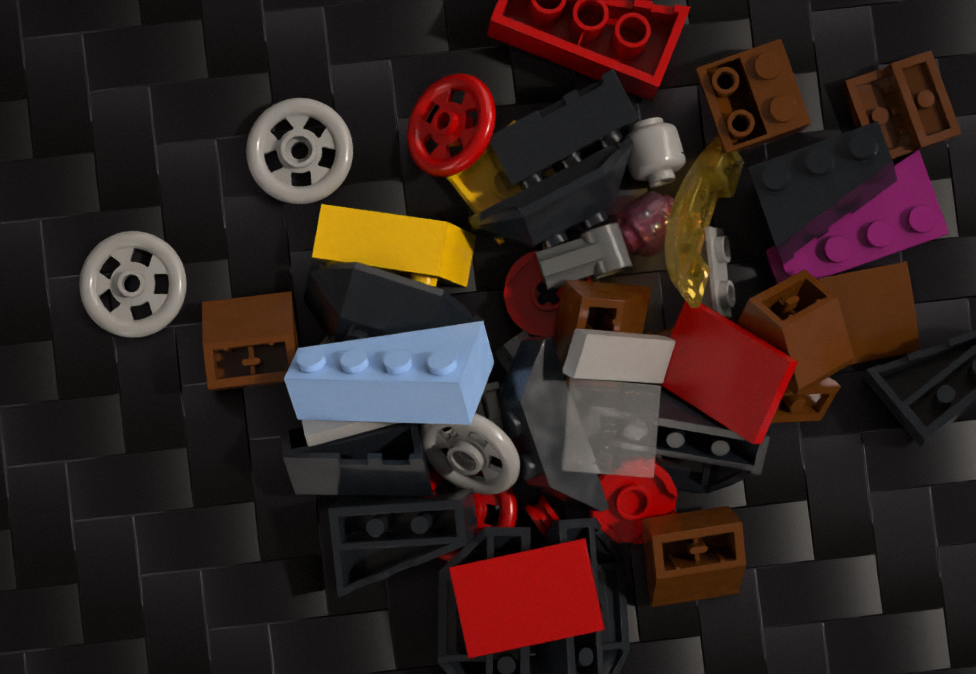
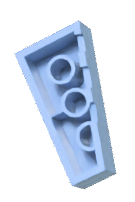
M484 321L298 348L284 377V381L298 420L471 425L494 365V359Z

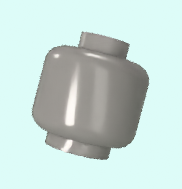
M660 117L645 119L631 125L628 128L630 133L625 137L630 136L633 142L627 162L633 179L648 181L650 187H659L673 182L676 179L674 173L679 171L686 163V157L676 127L673 124L664 123Z

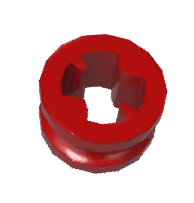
M540 495L537 497L538 502L536 505L531 506L527 504L524 506V509L545 538L553 520L560 519L545 497Z

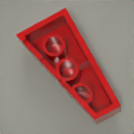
M498 0L489 22L487 36L598 81L602 79V74L614 69L626 92L652 102L691 7L676 4L674 7L652 4L653 1Z

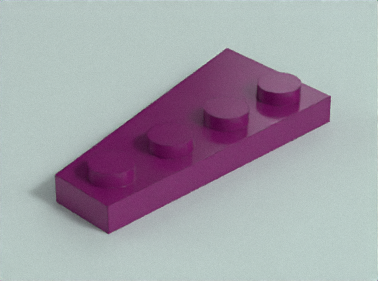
M917 150L894 166L898 181L853 214L850 212L830 226L828 228L829 232L817 240L815 237L796 251L794 258L786 264H782L775 245L764 253L775 284L786 280L804 269L816 279L832 276L949 234L920 151Z

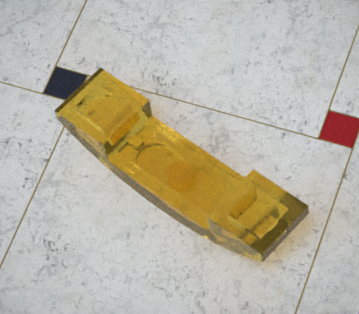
M719 135L699 155L684 178L673 202L665 234V261L670 279L691 308L700 307L711 271L700 256L705 240V227H709L717 199L734 197L744 160L737 151L725 154Z

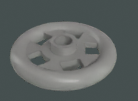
M309 98L286 99L266 109L253 124L246 145L248 167L256 183L273 198L291 204L313 203L332 194L347 177L353 160L352 137L344 120L328 105ZM310 117L326 126V129L319 138L311 131L304 129ZM286 119L293 127V130L288 131L280 140H277L271 133V129L278 122ZM297 144H304L308 147V155L304 159L299 160L292 156V149ZM322 148L335 150V158L331 169L318 166L322 157ZM276 150L283 168L270 172L264 155ZM311 172V185L292 186V173L303 174Z
M125 231L104 239L89 253L81 270L79 289L85 310L98 326L117 336L138 338L160 331L176 317L184 302L187 282L183 264L175 250L168 243L146 232ZM134 249L144 250L153 254L148 267L138 262H131ZM112 256L121 265L115 269L111 279H108L100 273V270L107 259ZM154 275H168L169 287L167 294H154L156 285ZM129 276H137L140 280V286L135 292H128L125 289L124 283ZM109 289L114 298L120 302V306L111 312L107 310L99 297ZM149 302L152 315L134 320L131 307Z
M475 413L471 425L422 423L419 434L426 460L441 477L461 489L473 488L476 494L493 495L508 490L517 481L520 473V459L516 447L506 433L487 418ZM451 427L456 433L449 437L442 429ZM441 448H447L449 450L447 452V456L443 453ZM492 456L501 459L502 468L490 463ZM481 470L484 476H478L474 474H477Z

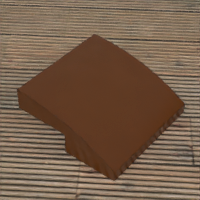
M931 50L891 63L885 68L846 80L840 84L855 128L857 129L878 121L892 160L962 134Z
M907 261L817 279L838 297L854 355L851 364L920 350L915 304Z

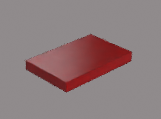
M686 299L670 335V339L676 342L663 384H658L750 443L762 444L798 361L698 300Z
M586 538L449 567L468 659L605 630Z

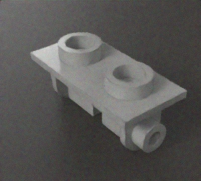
M705 227V237L703 229L686 231L687 240L682 241L686 272L702 271V279L687 281L688 299H696L722 316L731 318V307H734L736 297L732 281L728 280L727 262L731 260V246L728 237L724 236L723 229Z

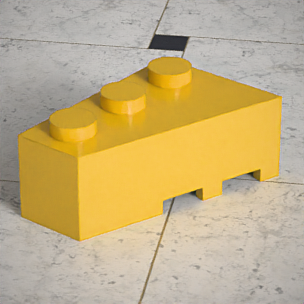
M321 204L312 258L326 262L327 265L359 262L399 276L409 277L412 280L436 287L438 282L467 288L476 235L445 221Z

